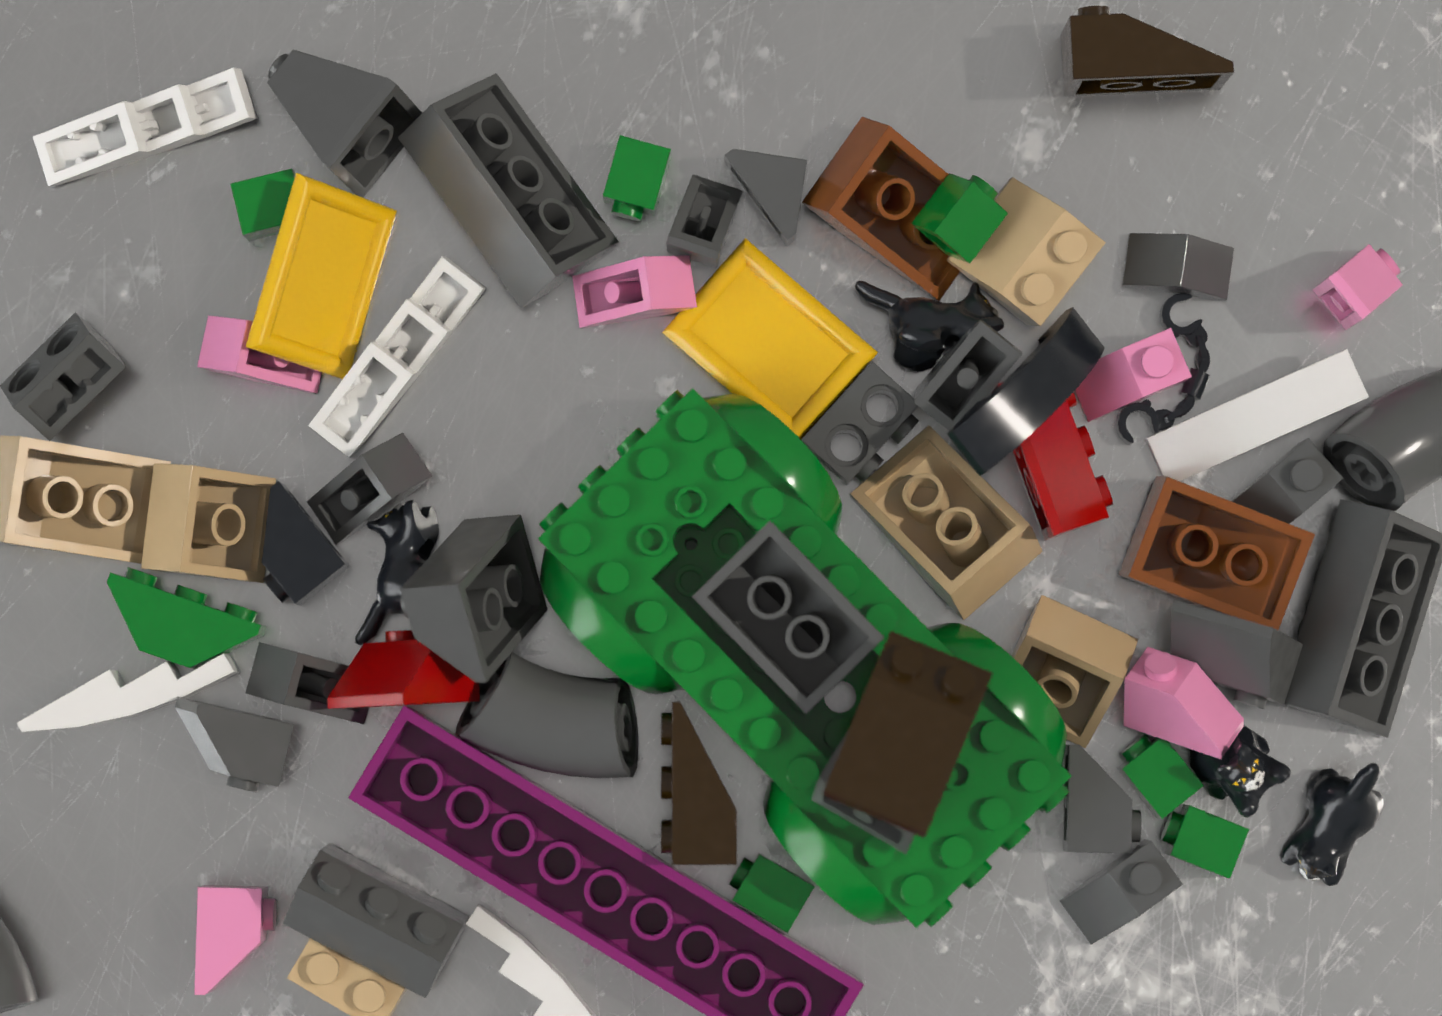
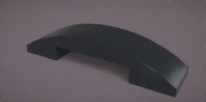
M1074 307L1067 309L1038 339L1040 345L990 397L977 402L947 433L948 437L979 476L985 474L1040 427L1077 389L1103 354L1105 347Z

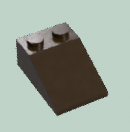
M1108 6L1079 8L1078 15H1071L1061 33L1064 96L1221 90L1234 73L1233 61L1124 13L1110 14V7Z
M890 631L822 796L925 838L993 673Z

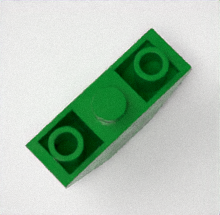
M127 567L125 576L111 572L109 574L107 584L139 651L188 668L197 669L223 653L228 654L263 637L267 626L254 622L258 613L256 611L227 602L224 611L204 605L207 594L181 585H177L174 594L155 587L158 577Z

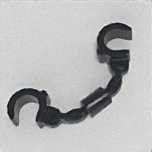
M1175 294L1167 299L1161 307L1159 317L1165 330L1171 328L1175 338L1184 336L1191 346L1197 347L1196 362L1198 369L1190 368L1189 371L1192 377L1185 381L1181 393L1186 395V398L1179 402L1173 412L1167 409L1155 411L1151 407L1150 400L1147 399L1141 403L1130 404L1120 412L1116 421L1117 434L1129 445L1134 442L1133 437L1126 428V419L1129 414L1134 412L1144 414L1149 420L1151 432L1156 434L1160 430L1170 428L1174 424L1176 417L1186 415L1193 408L1195 399L1201 400L1210 377L1209 374L1205 373L1210 365V354L1205 346L1208 339L1207 332L1201 325L1202 319L1196 320L1189 326L1180 327L1174 324L1170 318L1172 306L1190 300L1192 298L1191 294Z

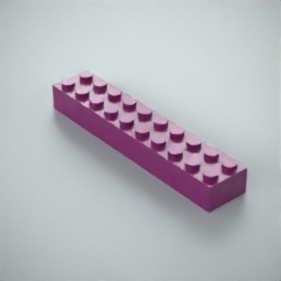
M410 706L402 707L348 796L350 800L706 1016H846L864 986L862 980L476 746L458 737Z

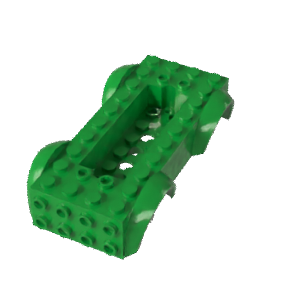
M693 388L685 396L676 390L655 411L657 415L655 417L659 421L646 434L638 427L617 447V454L621 458L609 470L606 471L601 465L595 468L578 485L579 491L583 495L575 503L567 508L561 502L539 523L545 532L537 539L546 547L540 571L542 591L553 610L567 628L600 662L618 677L633 687L649 694L668 693L683 688L770 777L763 801L764 814L770 828L798 866L832 900L861 921L872 925L903 922L908 919L916 928L924 921L932 927L953 907L954 904L948 897L962 884L968 889L975 886L991 870L992 866L986 860L1000 846L1003 850L1010 851L1031 830L1025 822L1038 809L1047 814L1069 793V790L1063 785L1072 777L1062 766L1067 738L1065 723L1044 689L1007 651L972 627L960 623H944L926 627L837 536L842 516V502L838 490L816 456L778 417L746 396L733 393L702 398ZM769 521L885 637L841 680L849 683L856 693L853 707L846 712L838 713L832 711L826 705L823 697L806 714L692 597ZM890 631L993 673L926 837L923 838L915 835L907 854L811 800L819 776L852 724Z

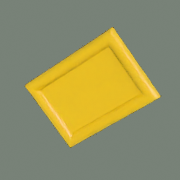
M296 173L246 347L343 379L353 365L397 210Z
M746 238L695 294L697 308L679 312L662 332L729 392L746 396L762 405L778 417L801 440L878 353Z

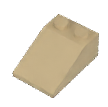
M930 425L850 493L855 502L927 584L963 620L970 616L1042 552V548L1031 525L987 481L979 476Z
M0 435V543L142 564L154 463L171 464V461L23 436Z

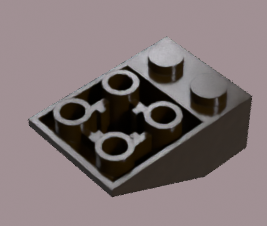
M672 702V713H661V745H672V766L661 767V799H672V820L662 819L661 853H672V865H737V809L682 703Z

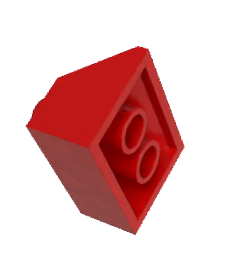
M999 383V384L995 387V389L991 392V394H992L1002 383ZM1074 392L1040 427L1012 451L1044 541L1105 520L1109 517L1106 507L1113 505L1103 475L1094 477L1088 457L1095 455L1090 435L1085 426L1076 427L1070 411L1071 407L1077 406Z

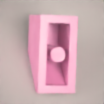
M1369 244L1316 286L1313 291L1343 328L1347 330L1373 312L1403 284L1396 277L1400 274V269L1391 256L1383 249L1375 251Z
M689 255L644 256L572 276L580 328L661 317L697 308Z
M208 315L197 367L241 379L309 393H318L322 372L246 347L253 321Z
M1169 328L1100 358L1091 372L1077 387L1075 394L1087 422H1090L1184 383L1192 376L1174 333Z
M1147 647L1124 679L1125 727L1218 759L1223 758L1244 727V718L1195 662Z
M203 885L198 887L194 995H206L212 992L266 940L267 930H275L277 904L275 898H268V886Z

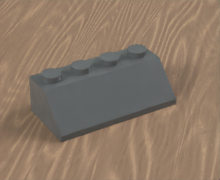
M497 73L431 104L398 137L521 308L556 289L619 242Z
M1340 499L1336 515L1330 525L1329 538L1322 561L1314 577V586L1305 616L1299 625L1297 641L1302 643L1303 646L1286 697V705L1388 738L1442 564L1441 532L1392 510Z

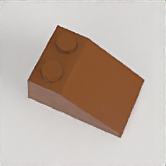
M861 117L802 203L842 235L937 301H940L960 272L947 261L948 255L911 224L947 177L948 173L891 126Z
M1156 476L1118 575L1204 608L1279 630L1315 534L1170 477Z

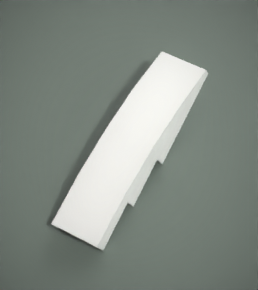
M230 68L189 85L177 84L134 102H119L35 135L33 139L47 184L54 187L195 142L257 119L242 69Z
M442 256L412 297L405 300L378 338L370 342L308 426L349 458L353 457L447 341L486 290V287L449 258Z
M1345 349L1148 437L1146 441L1161 475L1182 481L1369 398L1348 349Z
M226 653L219 655L183 677L175 663L168 661L128 684H125L118 670L109 669L17 722V725L21 732H37L88 727L134 717L175 703L177 697L185 699L192 697L240 673L231 655Z
M482 904L476 907L466 925L510 953L498 972L543 1001L534 1016H596L567 978L523 935Z

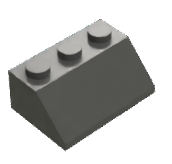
M521 514L464 519L400 588L402 611L409 618L414 638L476 683H483L489 680L548 610Z
M771 521L692 596L806 714L885 638Z
M328 844L319 851L297 887L283 924L426 998L465 929L466 922L470 916L340 848Z

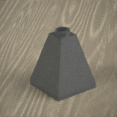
M294 49L290 54L279 56L273 62L268 72V85L322 163L355 195L361 197L365 196L404 147L398 137L422 114L402 89L389 78Z

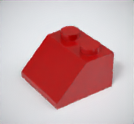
M412 630L386 631V642L364 643L327 698L328 709L480 701L479 683L470 679L415 639Z

